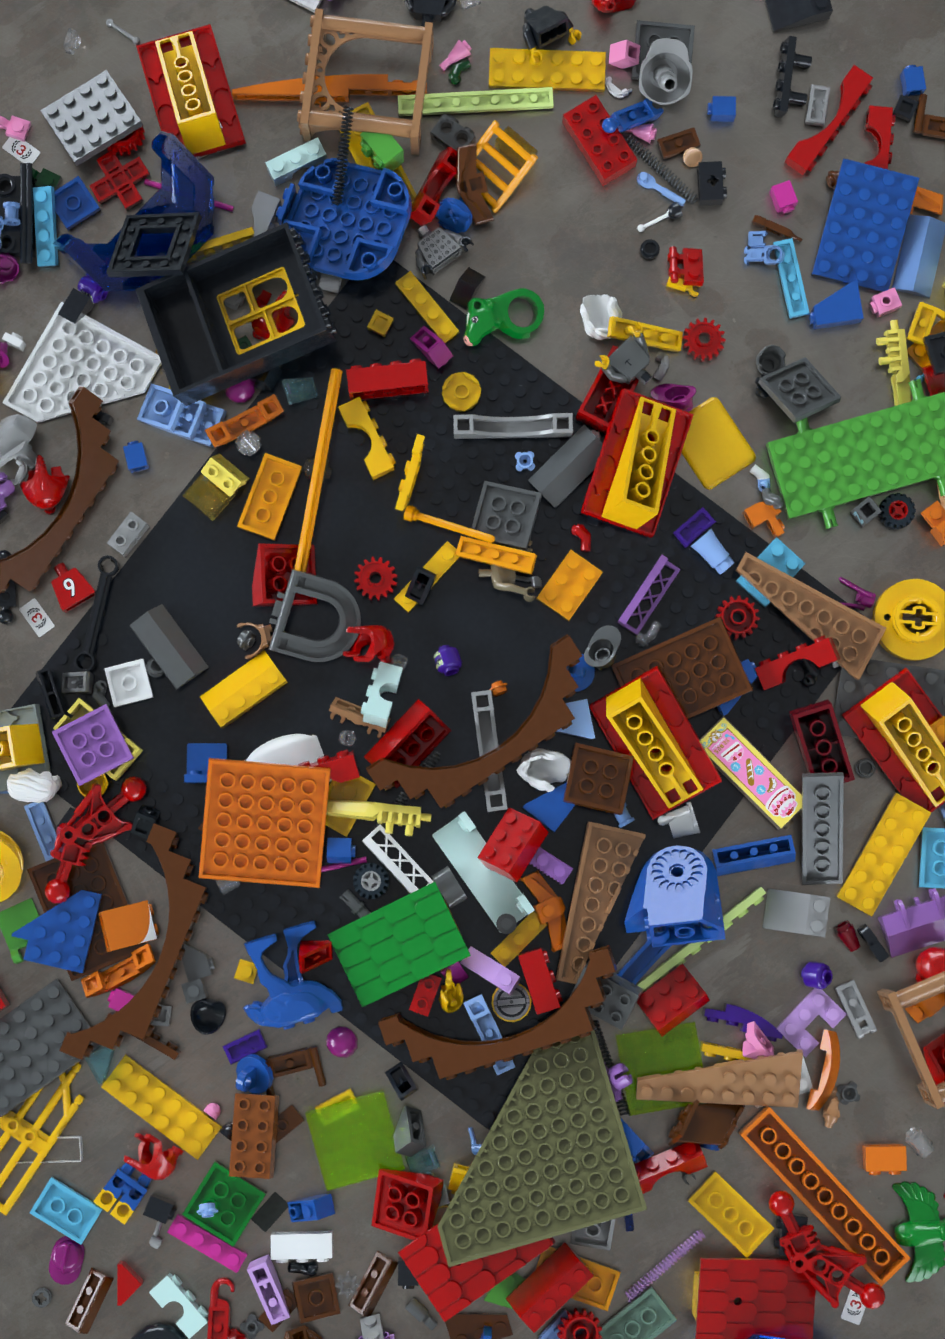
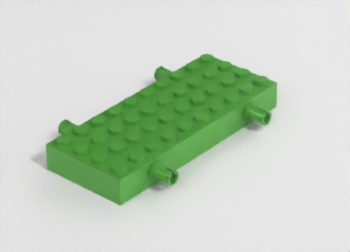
M917 379L916 381L908 382L913 396L911 402L813 430L809 426L808 419L804 418L802 421L796 422L799 431L797 434L768 442L766 447L787 520L819 511L822 512L825 528L829 529L838 526L833 510L836 506L931 479L937 480L940 496H945V392L927 397L924 394L921 379Z

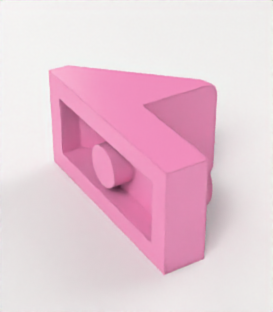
M755 1021L747 1023L746 1041L743 1042V1056L751 1059L758 1058L757 1056L763 1055L764 1057L773 1056L774 1046Z

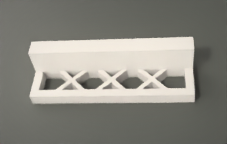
M381 824L362 840L367 848L409 893L419 890L415 886V877H424L428 882L427 885L433 883L432 879L390 834L385 833V829ZM379 830L386 836L385 844H376L372 839ZM387 847H396L399 850V859H390L387 856ZM401 862H410L413 865V874H404L401 871ZM407 876H412V882Z

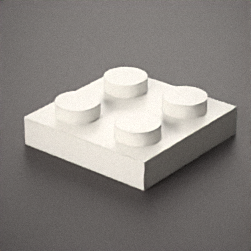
M144 659L104 668L114 707L154 698Z

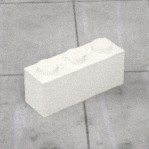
M333 1230L271 1233V1260H276V1263H287L288 1259H296V1262L299 1263L308 1262V1259H317V1262H327L329 1258L333 1257Z

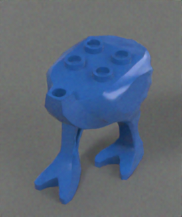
M315 920L283 930L288 945V954L283 964L284 979L270 972L262 958L265 949L277 941L276 933L244 943L248 955L257 968L260 983L269 992V996L264 1002L253 1001L251 1005L247 1004L243 1008L247 1016L256 1024L275 1028L283 1027L286 1030L295 1027V1023L303 1021V1024L314 1022L315 1018L327 1008L330 1009L331 1013L343 1010L342 1000L333 990L321 983L304 980L300 973L297 954L298 943L305 935L316 928Z

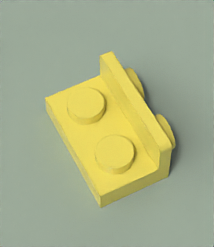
M221 454L212 456L201 470L205 477L228 496H233L236 490L245 485L250 479Z

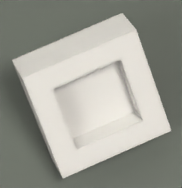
M5 332L2 340L7 342L8 345L22 352L24 351L26 344L22 340L23 337L14 332L11 335Z

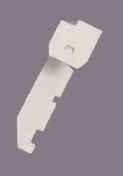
M73 1135L57 1137L79 1138L80 1160H49L40 1163L81 1162L83 1160L82 1136ZM21 1161L17 1163H33V1161Z

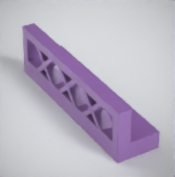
M661 555L617 622L635 635H638L681 570L667 561L668 558L664 555ZM664 565L674 571L670 578L662 579L661 570ZM668 581L664 587L663 582ZM660 582L661 593L651 595L650 586ZM650 599L651 608L648 611L641 612L640 601ZM639 615L640 625L637 629L627 624L631 616Z

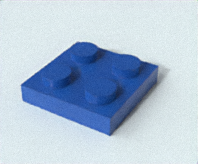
M79 176L54 191L55 212L67 230H70L101 210Z

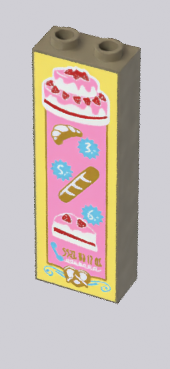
M724 716L700 738L715 767L778 830L782 828L786 830L793 824L792 818L796 814L799 816L802 814V794Z

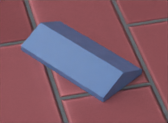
M909 215L892 288L895 287L896 291L930 298L945 236V222L931 216Z

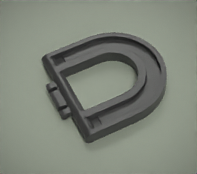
M292 569L286 592H278L277 597L283 600L276 599L271 615L278 618L270 617L269 623L275 624L269 650L311 662H326L343 655V651H348L352 647L358 636L357 633L346 632L347 628L361 625L360 610L355 598L349 590L336 581ZM295 593L327 601L337 609L339 624L336 631L330 637L314 640L284 631Z

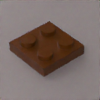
M332 1272L292 1282L301 1324L341 1314Z

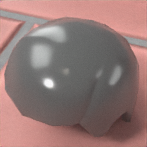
M769 345L763 348L756 358V366L759 372L765 376L785 367V352L776 345Z

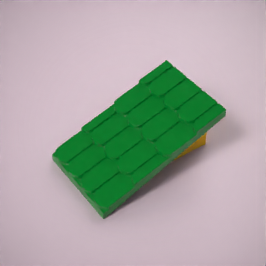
M436 882L327 934L362 1007L471 956Z

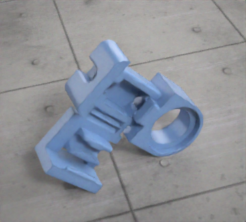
M749 231V247L744 248V253L746 254L744 263L748 266L749 262H764L766 265H776L784 260L785 253L779 246H766L764 237L768 235L767 231ZM773 250H779L780 252L777 260H771L770 253Z

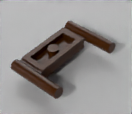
M920 94L914 133H922L923 136L945 139V117L925 114L928 95Z
M317 1046L305 1047L265 1059L267 1066H270L274 1078L314 1068L319 1087L326 1085ZM273 1085L266 1091L267 1095H275Z

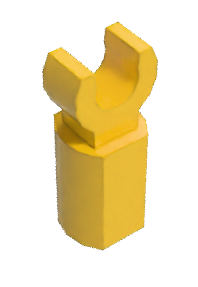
M669 277L667 287L682 292L688 291L691 296L698 297L699 293L693 290L694 286L683 285V278H678L677 283H671V277Z

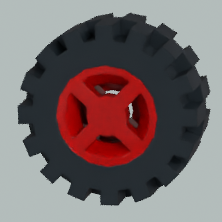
M893 493L881 502L879 508L882 512L878 516L881 518L880 521L885 524L884 526L898 530L912 522L916 509L910 497L908 498L906 494Z

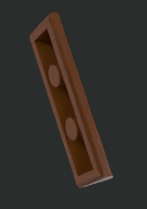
M377 1251L348 1306L363 1316H371L398 1262Z
M91 1267L65 1324L78 1333L88 1334L114 1278Z

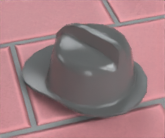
M604 626L594 633L584 653V660L589 666L597 667L598 670L602 671L604 668L613 665L621 642V633L616 627Z

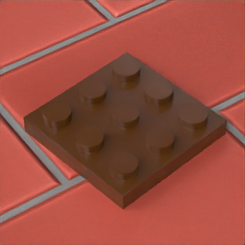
M575 743L563 802L622 815L634 756Z

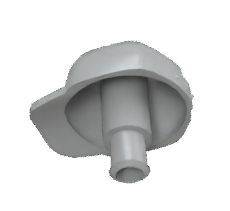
M669 38L653 41L646 58L641 63L639 90L646 98L656 104L667 105L675 103L686 97L690 92L693 69L692 64L689 62L688 50L682 41Z
M15 414L0 421V468L14 458L22 459L30 469L35 468L37 454L32 450L29 442L34 436L37 424L28 417Z

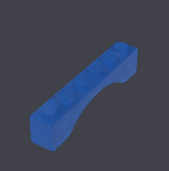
M647 940L621 968L617 975L636 985L671 946L652 948L651 940Z

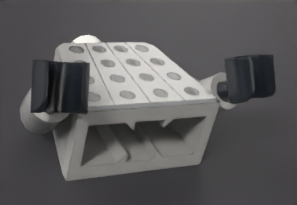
M423 225L417 230L422 240L417 243L418 249L415 252L416 265L422 272L423 278L427 279L426 275L428 273L434 276L436 272L460 256L462 248L467 252L466 246L468 244L473 246L474 243L468 236L463 237L450 230H442L440 227L431 232L427 225Z

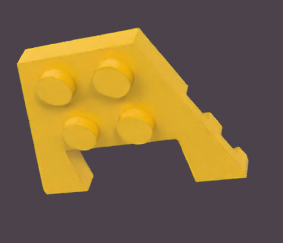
M417 434L412 449L411 461L407 460L404 469L406 479H401L396 510L403 511L410 503L421 465L423 441L425 439L423 435Z

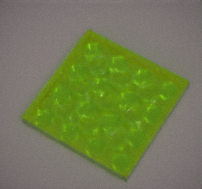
M695 1022L679 1024L663 1037L655 1028L615 1035L620 1063L625 1064L629 1069L622 1076L631 1074L633 1079L632 1084L625 1087L630 1116L685 1107L688 1103L690 1105L693 1103L636 1100L637 1077L675 1073L677 1070H693L695 1067L700 1066L703 1068Z
M384 1090L305 1112L327 1191L378 1177L379 1169L398 1171L405 1169L402 1155L395 1152L393 1138L395 1130Z

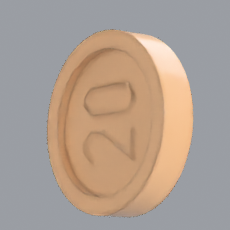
M695 147L687 149L683 154V161L688 167H696L703 158L701 151Z

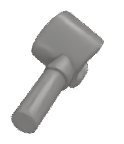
M159 1221L156 1223L155 1231L149 1242L150 1246L155 1249H159L163 1239L158 1237L162 1224Z

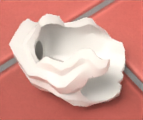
M605 294L583 297L580 313L586 333L597 340L610 338L607 337L609 318L612 316L622 318V311L617 299Z
M536 748L523 756L517 768V773L532 787L541 791L551 792L555 789L551 783L566 781L571 760L560 752Z
M31 768L17 774H10L7 780L9 795L23 802H47L55 796L62 786L58 775L52 776L49 771H43L39 774Z

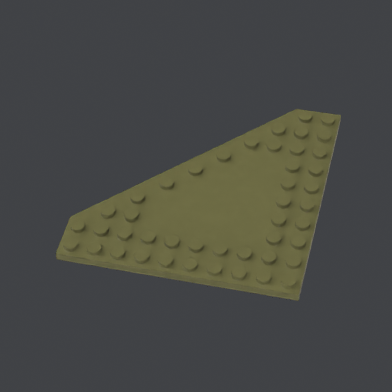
M595 1030L591 1031L589 1036L580 1038L578 1035L572 1037L570 1042L560 1044L559 1041L553 1043V1046L548 1049L541 1050L540 1047L533 1050L534 1052L527 1061L437 1226L448 1267L647 1210Z

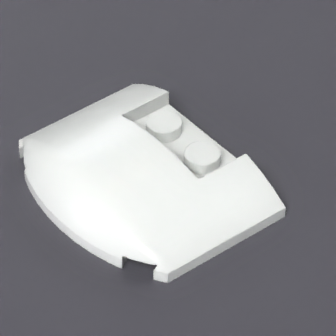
M290 734L262 744L249 755L246 761L298 765L306 761L310 763L317 762V759L324 756L316 735Z

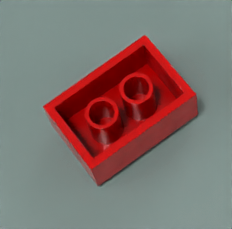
M509 807L477 858L486 868L518 882L549 832L540 821Z
M537 948L518 954L536 1014L560 1008L559 1003L563 1001L560 991L558 989L555 990L553 986L556 979L553 970H548L547 963H550L547 951Z
M682 963L642 993L637 1001V1005L661 1037H663L708 1003L710 999Z

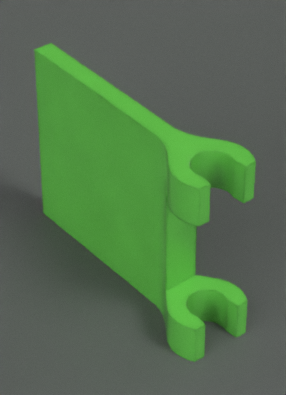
M32 898L0 912V929L14 964L24 961L20 949L27 947L28 940L13 937L12 933L40 916Z

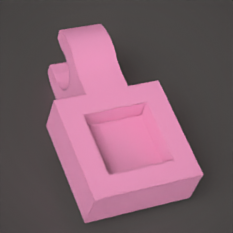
M0 116V129L6 130V136L25 142L31 122L15 116H11L9 121Z

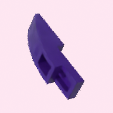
M724 1003L723 1011L703 1007L702 1015L707 1017V1021L718 1023L719 1019L727 1020L726 1024L738 1026L741 1023L740 1031L745 1032V1034L747 1033V1023L755 1021L769 1041L776 1042L777 1038H783V1035L771 1023L744 1008Z

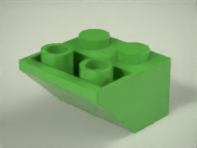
M362 132L360 134L361 151L367 158H372L376 169L383 170L384 167L393 171L404 163V151L392 135Z

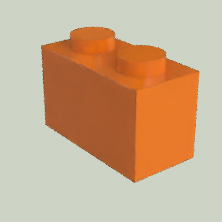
M862 1145L863 1170L869 1172V1175H881V1171H889L891 1175H900L901 1171H907L905 1145Z

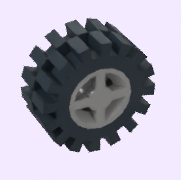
M367 863L360 866L353 877L355 891L366 899L381 897L387 891L390 881L386 870L381 865L375 863Z

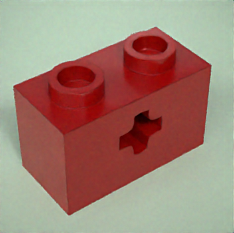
M431 974L419 980L409 1010L428 1017L442 977Z

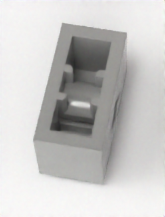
M130 512L107 544L126 558L150 526Z

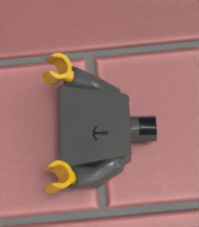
M635 322V331L632 326L628 327V331L634 334V336H630L609 357L599 355L602 363L595 361V366L602 367V371L610 381L630 384L637 378L645 385L652 378L645 370L650 363V354L643 333H641L643 331L641 323Z

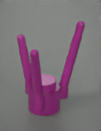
M839 577L841 583L858 592L855 598L858 604L839 603L864 611L865 607L871 608L876 598L875 593L864 590L847 579Z

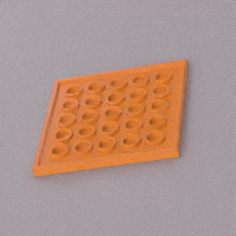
M209 758L199 878L320 888L331 768Z

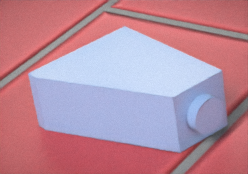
M587 699L565 703L575 719L572 720V725L564 730L560 728L556 732L589 740L595 739Z

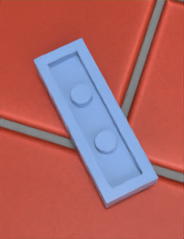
M32 802L25 805L24 809L45 861L54 859L50 855V851L55 848L54 843L57 832L45 802Z

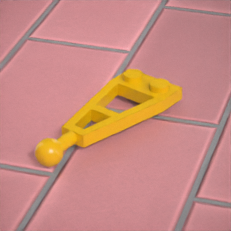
M920 301L906 340L925 346L923 338L930 335L936 316L945 321V312Z

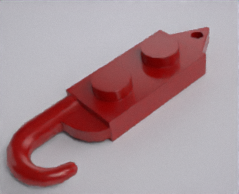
M227 1278L216 1280L211 1287L207 1339H229L231 1308L227 1301L218 1299L219 1287L223 1284H227L231 1292L235 1291L233 1282Z

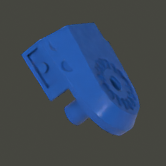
M680 845L667 847L653 854L645 863L635 886L625 918L626 933L646 931L647 940H651L652 948L725 939L718 878L712 861L702 851Z

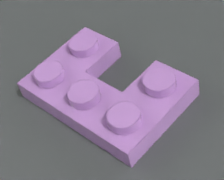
M814 988L777 1027V1030L796 1049L803 1051L805 1058L819 1044L805 1028L818 1015L831 1028H834L847 1015L822 989Z

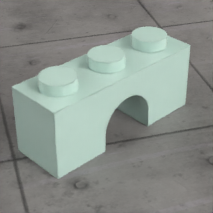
M317 137L265 162L275 186H278L292 179L293 174L298 170L312 166L315 168L324 163L323 160L327 159V154Z
M380 661L378 668H374L371 677L374 682L373 685L368 686L366 696L369 698L367 703L363 702L361 714H364L363 722L386 728L392 702L384 700L380 694L383 692L397 693L403 671L402 667Z
M169 1273L149 1293L162 1308L171 1301L179 1302L183 1306L184 1314L178 1319L176 1325L190 1339L208 1323L209 1313L202 1305L198 1306L194 1301L196 1298L191 1291H186L181 1286L182 1281L175 1274Z

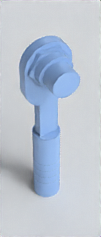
M641 172L637 175V183L646 189L653 188L673 202H677L678 205L684 206L686 202L684 198L657 184L655 178L650 174Z

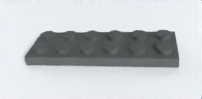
M843 772L802 774V885L843 884Z

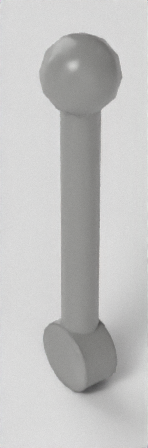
M112 19L106 20L108 27L115 28L133 40L134 44L140 43V38L132 36L114 24Z

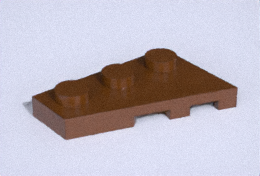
M457 1313L445 1322L450 1339H480L484 1326H492V1339H502L513 1335L507 1313Z

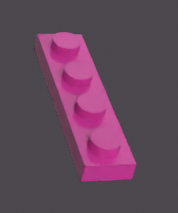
M177 1214L167 1231L170 1235L236 1273L248 1255L180 1214Z

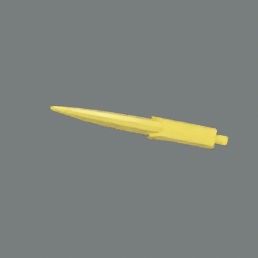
M891 320V330L884 332L886 337L876 338L877 346L887 345L885 352L888 354V357H879L878 362L879 365L889 364L888 373H894L890 379L894 405L897 406L911 402L912 395L908 384L910 382V369L905 329H899L898 320Z
M328 800L326 815L367 821H375L377 819L378 824L386 823V834H393L394 824L398 826L405 825V836H413L414 827L420 828L421 821L431 822L432 815L421 813V807L354 800Z

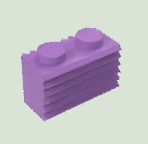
M539 847L529 865L536 867L543 874L546 873V876L549 875V878H553L559 884H564L573 870L572 867Z

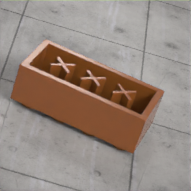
M235 1093L229 1176L262 1179L274 1177L279 1107L278 1095Z

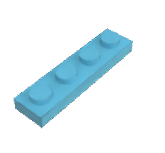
M34 187L33 201L37 266H59L54 187Z
M793 238L773 242V245L779 246L785 253L784 260L777 264L789 319L809 315L810 312ZM774 250L775 257L777 260L780 256L779 250Z

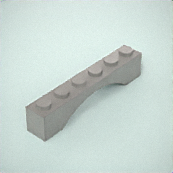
M258 191L251 207L255 226L254 237L275 228L276 213L278 207L282 205L279 198ZM244 292L225 299L224 305L237 310L238 305L242 306L244 302Z
M552 413L526 417H491L473 414L453 415L454 439L572 437L573 413Z
M491 690L471 692L479 756L498 747ZM502 772L498 774L493 773L488 776L489 780L483 784L487 813L508 809Z

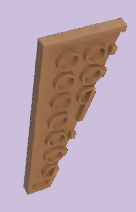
M746 552L736 571L813 641L823 635L826 638L832 637L841 658L836 662L853 678L859 680L886 627Z
M593 822L587 823L556 980L572 984L577 983L589 957L588 954L595 946L599 933L602 931L607 916L614 906L622 889V884L629 874L630 867L635 857H637L638 850L646 834Z
M797 1049L796 1052L785 1054L780 1052L777 1053L778 1055L768 1057L763 1055L757 1056L758 1058L728 1061L705 1068L700 1066L695 1067L693 1070H677L675 1073L637 1077L636 1100L694 1102L698 1100L700 1101L699 1103L798 1108L803 1051Z

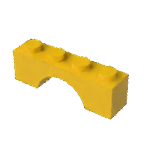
M357 397L339 406V411L347 428L361 429L371 439V450L364 459V462L372 479L375 480L394 471L393 465L396 462L391 453L387 454L384 448L387 446L383 435L379 437L376 431L379 427L375 419H370L367 413L370 411L366 400L362 402L361 398Z

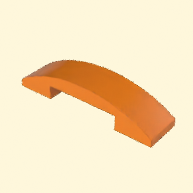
M273 394L258 402L256 406L225 422L221 421L206 429L205 432L213 447L216 448L261 427L279 416L284 410L276 395Z
M147 943L131 952V957L103 972L96 971L81 979L85 996L90 998L114 990L147 971L156 962L150 944Z
M826 1029L823 1032L820 1049L827 1052L818 1090L810 1089L806 1107L809 1110L819 1111L830 1097L838 1077L840 1067L839 1039L837 1032Z

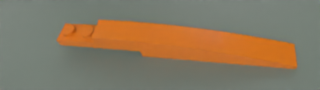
M388 74L325 76L326 87L335 102L349 103L350 95L416 94L418 81L404 82L402 80H393L389 82ZM302 78L262 83L232 89L233 100L300 101V93L304 91L305 84H302ZM316 86V87H318L317 92H321V91H322V87H321V86ZM322 96L315 101L327 102V98Z

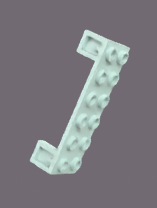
M465 811L432 835L495 926L498 917L502 914H511L517 923L534 911L532 905L525 895L520 892L513 880L486 868L477 858L486 842Z

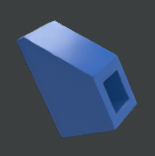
M331 1194L315 1195L287 1202L291 1222L319 1220L335 1214Z

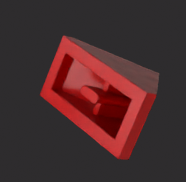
M300 941V973L303 974L332 960L331 941Z
M120 1261L117 1264V1306H122L144 1282L125 1261Z

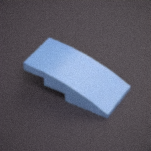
M151 383L137 420L213 448L205 430L224 421L227 411L201 400L186 406L173 396L171 389Z

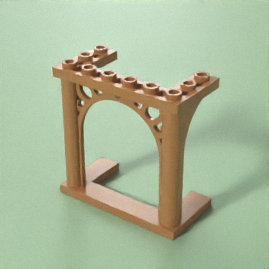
M316 8L315 15H311L310 27H312L311 34L308 35L310 53H306L305 65H308L307 72H303L302 84H305L304 91L300 93V103H303L302 110H298L297 114L298 127L300 128V135H303L304 142L311 141L312 136L320 131L345 129L341 127V125H345L341 122L346 121L342 119V117H346L342 113L347 112L343 111L345 108L336 103L327 90L325 83L326 66L334 51L344 43L359 38H370L422 45L413 118L410 120L353 112L354 114L350 115L353 116L350 119L353 122L349 123L352 124V127L348 128L356 132L390 134L396 137L410 138L411 155L419 156L422 138L421 120L429 62H432L434 47L433 23L425 22V27L326 15L323 9ZM336 32H340V35L345 34L344 38L339 39ZM327 34L334 37V45L330 46L325 43ZM322 49L327 50L326 55H321V53H323ZM319 68L323 69L322 72H318L317 70ZM316 86H321V87H322V91H321V92H317L318 87H316ZM322 96L327 98L324 106L316 107L314 105L317 98ZM334 106L335 111L330 110L329 107Z
M945 971L897 992L885 988L877 991L884 1010L893 1013L922 1080L917 1086L926 1104L936 1109L945 1106V1081L937 1085L935 1084L903 1009L945 992Z

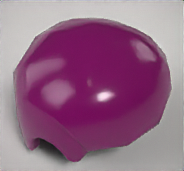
M0 253V284H4L7 281H13L19 273V262L15 256L8 253Z
M250 379L225 389V395L235 403H246L253 397L255 392L254 383Z
M338 1026L327 1035L326 1046L336 1057L347 1058L353 1055L358 1048L357 1036L347 1027Z

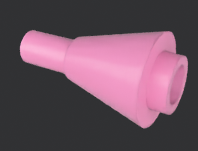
M458 40L449 53L448 58L439 66L445 71L453 63L470 56L472 48L465 40L462 42Z
M641 124L624 132L632 133V135L650 143L651 140L656 138L657 128H654V124Z

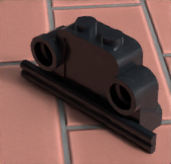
M20 163V176L0 174V216L5 219L4 202L20 203L19 220L21 221V224L18 226L4 225L1 230L0 239L2 244L0 253L20 256V264H32V257H36L33 188L36 187V181L32 176V163Z

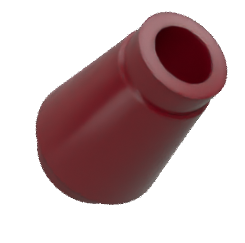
M848 920L841 922L835 927V934L850 952L861 947L854 925L850 924Z

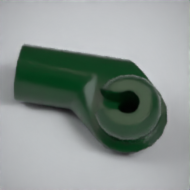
M468 58L452 65L448 74L452 84L460 83L461 71L471 67Z

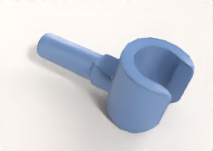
M470 1127L468 1131L471 1139L472 1153L477 1155L482 1144H476L473 1127Z

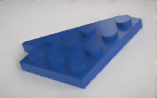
M81 890L13 932V937L28 940L23 960L84 973L102 894Z

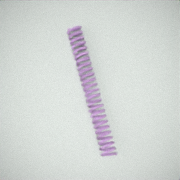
M702 1230L700 1232L696 1231V1234L693 1233L694 1238L690 1236L691 1241L687 1239V1242H683L684 1245L680 1244L682 1249L677 1246L679 1251L674 1249L675 1253L671 1252L672 1256L668 1254L670 1260L665 1257L666 1261L662 1260L663 1264L659 1262L660 1267L656 1265L657 1270L653 1268L654 1272L650 1270V1274H646L648 1278L643 1276L645 1281L640 1278L642 1283L637 1281L638 1285L634 1284L636 1289L631 1286L633 1292L628 1289L630 1295L625 1292L629 1299L628 1302H631V1299L634 1300V1296L638 1297L637 1294L641 1295V1292H644L647 1286L650 1287V1283L653 1284L656 1278L659 1279V1275L662 1276V1272L665 1273V1270L668 1271V1267H672L671 1264L675 1265L674 1262L678 1263V1260L684 1257L683 1253L687 1255L686 1251L690 1252L693 1246L696 1247V1243L699 1244L702 1238L705 1239Z

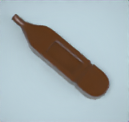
M755 215L752 220L753 225L784 239L793 238L794 240L802 241V238L797 237L790 229L773 221L766 220V218Z

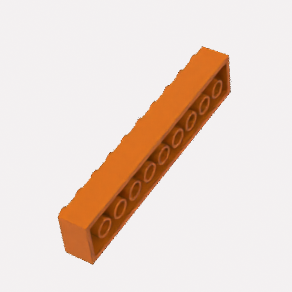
M765 1106L738 1132L847 1251L866 1256L867 1263L862 1265V1267L881 1287L911 1259L769 1106Z

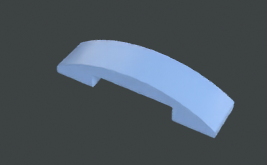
M482 994L463 1002L481 1041L503 1038ZM513 1059L507 1062L499 1060L493 1065L497 1075L516 1067Z

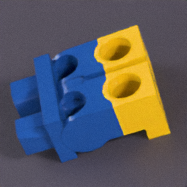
M127 1163L122 1168L117 1169L93 1201L106 1212H109L121 1195V1199L110 1215L124 1225L150 1189L148 1186L152 1180L143 1173L139 1179L132 1176L135 1168Z

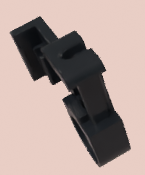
M866 924L857 929L859 935L879 962H883L890 957Z

